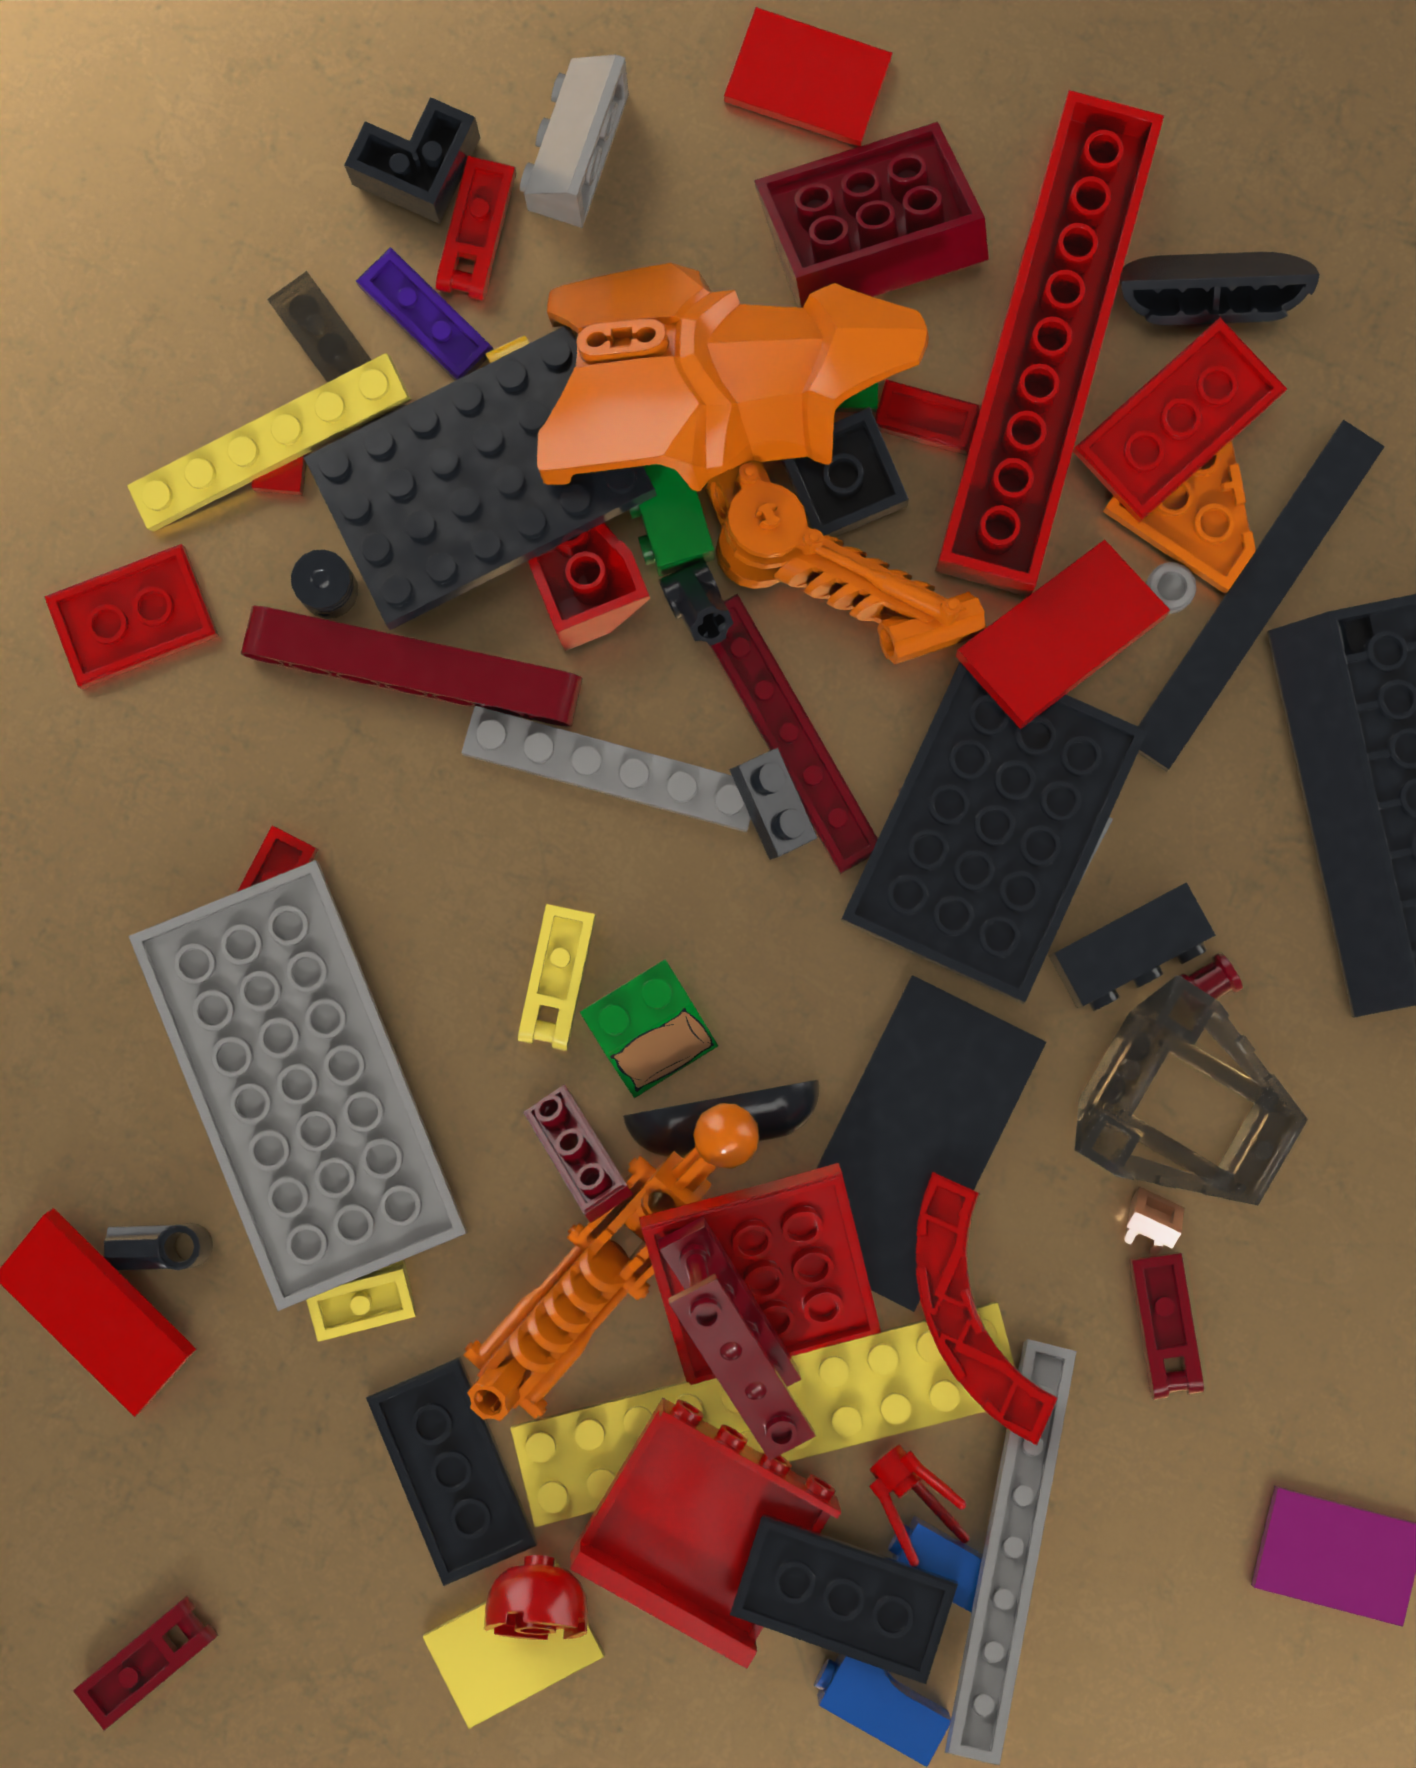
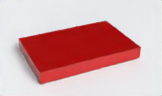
M755 7L724 94V102L860 147L888 72L893 53Z
M183 544L176 545L44 596L77 686L80 689H85L219 637Z

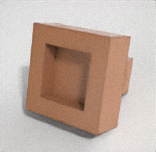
M1139 1187L1130 1202L1125 1242L1131 1245L1135 1236L1140 1233L1152 1239L1149 1254L1153 1256L1162 1250L1163 1244L1173 1248L1182 1232L1185 1208Z

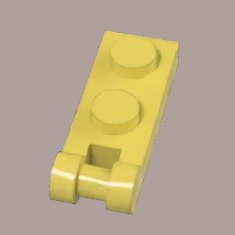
M546 904L522 1013L518 1041L533 1044L534 1039L552 1043V1048L567 1051L594 927L595 914ZM541 1005L559 1009L556 1023L539 1020Z

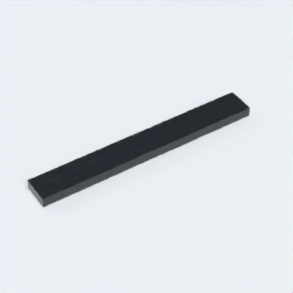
M1345 420L1339 424L1256 548L1249 562L1226 593L1139 723L1138 727L1148 731L1138 752L1140 755L1166 772L1171 768L1385 446Z

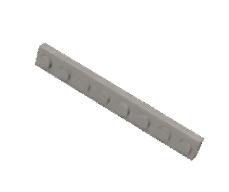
M1030 1339L1023 1342L1018 1370L1040 1388L1057 1396L1058 1400L1038 1445L1018 1436L1008 1428L1006 1431L945 1753L1000 1765L1077 1351Z

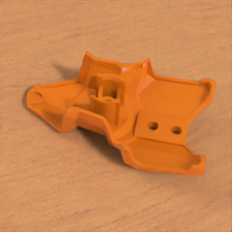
M674 263L607 274L556 287L549 292L547 313L552 327L568 326L577 332L576 367L559 400L538 432L537 467L543 483L547 485L569 484L571 477L575 474L659 464L675 469L692 490L701 491L713 477L753 460L766 462L809 457L816 462L829 465L832 462L834 413L836 409L846 399L869 386L919 365L929 341L925 321L918 310L871 297L836 283L811 293L803 308L740 304L735 290L712 292L698 270Z

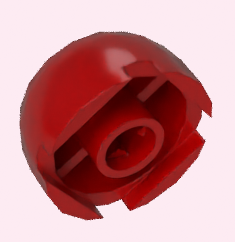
M528 1555L524 1557V1565L508 1568L493 1583L488 1592L485 1606L484 1630L488 1631L494 1628L495 1635L504 1637L548 1640V1634H554L556 1630L564 1629L563 1639L582 1637L587 1633V1596L581 1582L569 1570L554 1566V1557Z

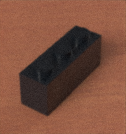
M1186 882L1049 955V958L1075 1006L1079 1008L1090 1004L1092 1010L1096 1011L1120 998L1116 991L1120 986L1133 980L1137 988L1163 975L1164 973L1160 967L1161 964L1176 956L1179 962L1184 964L1208 951L1204 941L1216 935Z

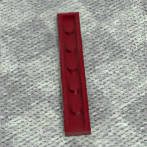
M737 593L723 601L730 612L734 624L729 627L726 639L711 645L710 648L769 751L778 748L815 832L839 874H842L869 859L878 838Z

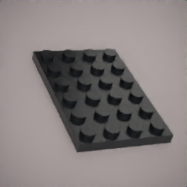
M563 326L304 457L389 630L657 496L655 488L643 466L575 474L571 477L569 484L547 485L543 483L537 467L538 432L547 421L576 367L577 340L570 327Z
M959 662L841 921L1024 1004L1148 731L1068 695H1064L1020 729Z

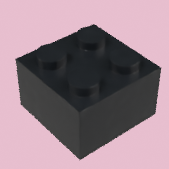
M870 407L834 422L831 464H822L809 457L781 460L795 494L804 506L809 527L811 529H818L823 535L838 537L908 506L909 498Z

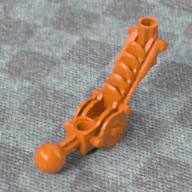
M753 460L721 473L708 481L705 491L722 526L715 550L718 565L725 575L738 585L758 589L783 582L791 587L805 588L804 593L813 598L828 599L827 605L835 609L851 610L849 615L860 621L879 623L877 630L880 646L886 659H890L894 665L966 641L987 628L984 618L985 611L978 597H974L970 591L947 599L933 592L935 586L925 581H911V574L898 569H888L890 564L877 558H866V552L855 547H843L844 541L834 536L823 535L818 529L808 527L802 503L794 493L785 487L771 483L762 462Z
M719 1103L703 1112L696 1123L693 1134L695 1147L684 1158L673 1151L655 1169L641 1155L638 1158L634 1157L628 1164L630 1167L627 1171L630 1174L625 1178L633 1195L594 1222L590 1223L588 1221L585 1227L580 1222L577 1225H572L567 1231L569 1235L566 1238L575 1246L546 1280L519 1301L483 1344L476 1340L474 1343L470 1342L464 1348L466 1352L463 1356L480 1370L477 1374L479 1378L467 1392L471 1400L470 1408L483 1420L489 1418L500 1422L512 1408L516 1409L518 1405L534 1419L538 1416L541 1417L547 1411L545 1407L548 1403L543 1398L584 1352L595 1330L628 1293L638 1301L640 1298L644 1299L650 1292L648 1289L651 1285L646 1281L654 1274V1270L641 1230L639 1217L700 1201L712 1185L707 1178L716 1168L733 1169L751 1159L758 1146L759 1132L757 1122L747 1110L736 1104ZM623 1224L643 1241L630 1258L618 1243L610 1240Z

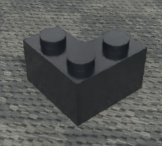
M430 97L410 141L365 121L344 164L352 185L440 224L463 176L467 157L473 155L480 140L476 118Z

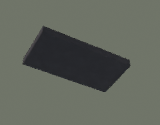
M461 1357L366 1397L443 1586L531 1549L538 1544L487 1419L483 1420L470 1408L471 1400L467 1392L472 1387V1383Z
M763 1514L730 1615L927 1684L958 1582Z

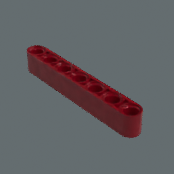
M256 605L251 607L241 650L242 656L269 664L473 708L478 706L515 717L564 727L572 726L583 679L581 676L558 669Z

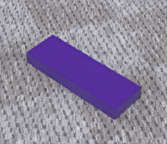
M391 247L356 280L358 286L455 381L476 371L487 360L485 354L494 350Z

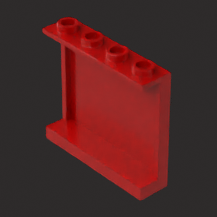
M662 1398L571 1550L569 1569L747 1669L757 1653L756 1639L764 1627L730 1615L761 1517L763 1514L821 1533L830 1516L838 1519L841 1514L838 1498L834 1495L836 1490L829 1483L815 1475H809L805 1479L791 1471V1463L781 1455L769 1460L765 1453L762 1454L746 1445L748 1442L747 1438L732 1427L722 1424L718 1429L702 1420L703 1413L690 1403L678 1399L674 1404Z

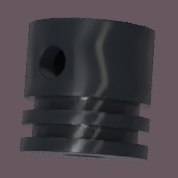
M325 549L312 550L302 555L295 563L291 573V586L296 597L315 616L325 619L338 618L346 614L354 606L358 596V582L345 561L336 553Z

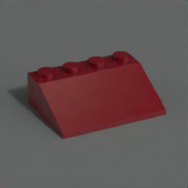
M938 122L754 180L783 270L798 307H804L811 293L834 283L875 297L989 260L985 216Z

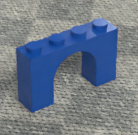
M914 1516L909 1527L905 1524L903 1525L919 1559L917 1568L957 1581L958 1586L953 1603L972 1613L983 1554ZM894 1534L888 1551L893 1553L892 1559L909 1564ZM841 1654L838 1655L835 1662L829 1658L825 1661L814 1683V1686L820 1689L817 1694L820 1707L925 1767H928L950 1726L951 1718L947 1709L903 1685L887 1670Z

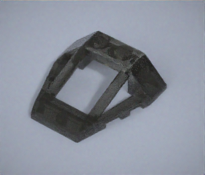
M1176 975L1129 1012L1086 1085L1078 1102L1075 1151L1117 1177L1146 1181L1175 1189H1185L1204 1195L1258 1206L1308 1119L1277 1077L1269 1073L1254 1053L1255 1048L1246 1036L1241 1035L1228 1019L1230 1015L1222 1004L1183 977ZM1204 1028L1248 1076L1195 1045ZM1168 1053H1171L1254 1103L1218 1166L1133 1115ZM1140 1142L1189 1172L1132 1155V1152L1137 1143Z

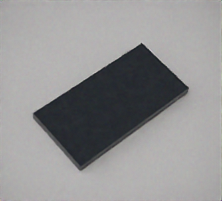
M913 975L910 977L816 1169L836 1163L840 1165L871 1291L915 1312L920 1301L916 1278L917 1224L923 1197L932 1172L969 1189H975L1045 1047L1046 1041Z

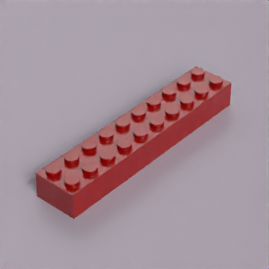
M1068 91L935 568L936 572L1027 597L1032 594L1036 587L1164 115L1079 92Z

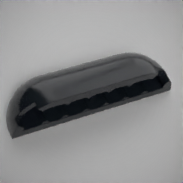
M1277 252L1159 255L1140 258L1126 264L1122 269L1120 284L1126 302L1134 311L1144 316L1149 323L1157 325L1213 324L1220 317L1225 323L1269 322L1287 317V311L1301 303L1308 294L1312 295L1317 287L1320 274L1317 268L1309 261L1297 256Z
M807 1081L624 1115L623 1119L628 1132L640 1146L654 1154L667 1157L673 1151L680 1156L687 1155L695 1147L693 1134L700 1115L719 1103L736 1104L747 1110L757 1122L759 1141L775 1139L797 1131L809 1120L817 1105L819 1081Z

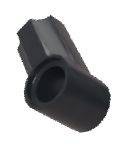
M704 559L659 579L660 586L676 619H683L695 642L704 641L711 646L726 639L727 631L734 623L723 599H721L719 588Z
M194 1223L110 1226L107 1228V1235L104 1240V1258L116 1270H183L200 1266L206 1262L212 1252L213 1244L208 1231L201 1225ZM181 1233L189 1235L194 1245L193 1253L187 1260L179 1257L175 1250V1241Z

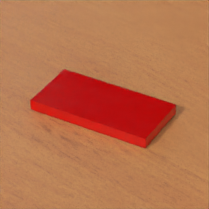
M1220 317L1075 446L1073 452L1140 523L1286 392L1287 388Z
M1104 539L957 649L955 657L1021 729L1168 616L1170 609Z
M52 1208L40 1218L0 1268V1284L134 1417L146 1408L197 1350L55 1208Z

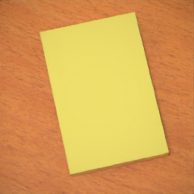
M559 1563L554 1565L555 1567L561 1568ZM487 1601L423 1635V1639L468 1729L600 1660L605 1655L589 1621L587 1622V1633L582 1637L563 1639L564 1629H558L556 1633L548 1634V1640L517 1639L494 1634V1628L486 1631L484 1630V1618Z

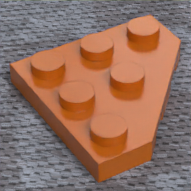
M1232 441L1140 523L1114 496L1103 511L1179 564L1186 566L1191 572L1224 594L1229 591L1256 551L1253 532L1249 529L1245 509L1246 497L1239 463L1236 464Z

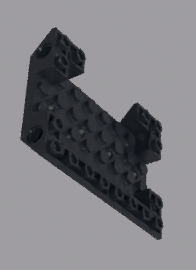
M1416 594L1328 611L1267 631L1353 1018L1416 1006Z

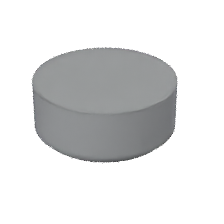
M1168 562L1159 565L1146 580V584L1170 609L1169 614L1178 613L1185 609L1191 603L1196 593L1194 575L1186 566L1179 563Z

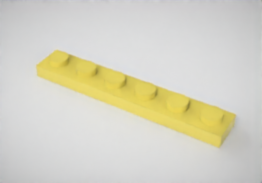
M384 353L130 483L127 487L146 528L154 532L252 482V480L282 467L411 401V398L391 356Z

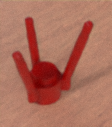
M899 1444L869 1469L877 1479L869 1487L880 1500L900 1546L912 1567L919 1565V1559L891 1499L890 1493L892 1492L900 1499L913 1490L962 1543L966 1544L970 1541L969 1535L921 1481L923 1479L960 1510L966 1508L965 1500L927 1469L911 1450L907 1453Z

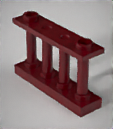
M704 1216L658 1239L660 1252L685 1289L668 1298L669 1305L768 1459L772 1460L816 1437L815 1430L787 1388L802 1380L798 1366Z

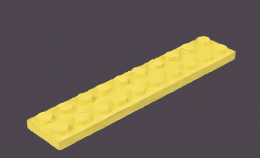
M998 1302L977 1306L978 1313L989 1335L999 1350L1015 1367ZM926 1320L883 1330L875 1335L792 1356V1359L799 1368L802 1380L787 1388L815 1430L816 1437L781 1454V1456L791 1462L986 1411L954 1377L939 1353ZM717 1378L694 1385L684 1381L513 1425L510 1428L534 1527L595 1512L662 1398L674 1404L678 1399L690 1403L703 1413L702 1420L718 1429L722 1424L732 1427L747 1438L748 1442L746 1445L762 1454L764 1451Z

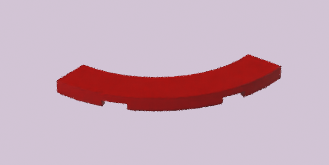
M932 1172L921 1205L916 1243V1278L920 1302L928 1328L939 1353L950 1371L970 1396L991 1417L1010 1431L1038 1445L1058 1397L1033 1383L1008 1361L986 1330L971 1291L967 1256L968 1238L973 1212L980 1193Z

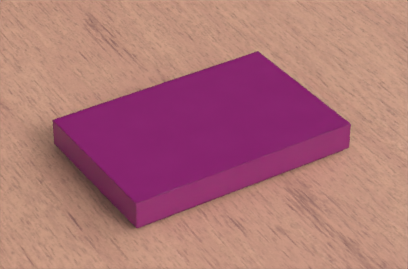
M1274 1486L1251 1585L1264 1591L1403 1627L1416 1574V1522Z

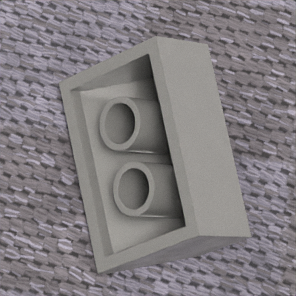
M614 54L572 58L567 73L558 74L551 96V101L556 103L550 119L545 117L542 119L536 136L535 144L537 147H540L535 164L527 163L520 182V191L525 192L524 196L528 211L583 228L629 96L625 57Z

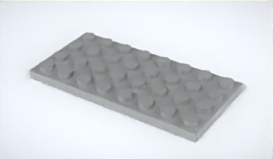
M312 861L129 936L278 1311L467 1233L318 861Z

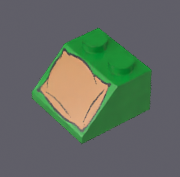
M666 959L580 1011L605 1055L634 1098L718 1047L717 1042Z

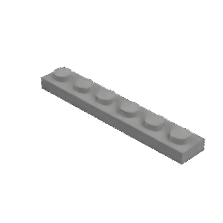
M474 706L461 752L464 756L739 831H748L751 817L732 775Z

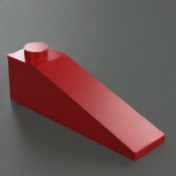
M605 523L528 560L556 634L565 651L611 633L650 600L649 593L631 550L622 540L615 536Z

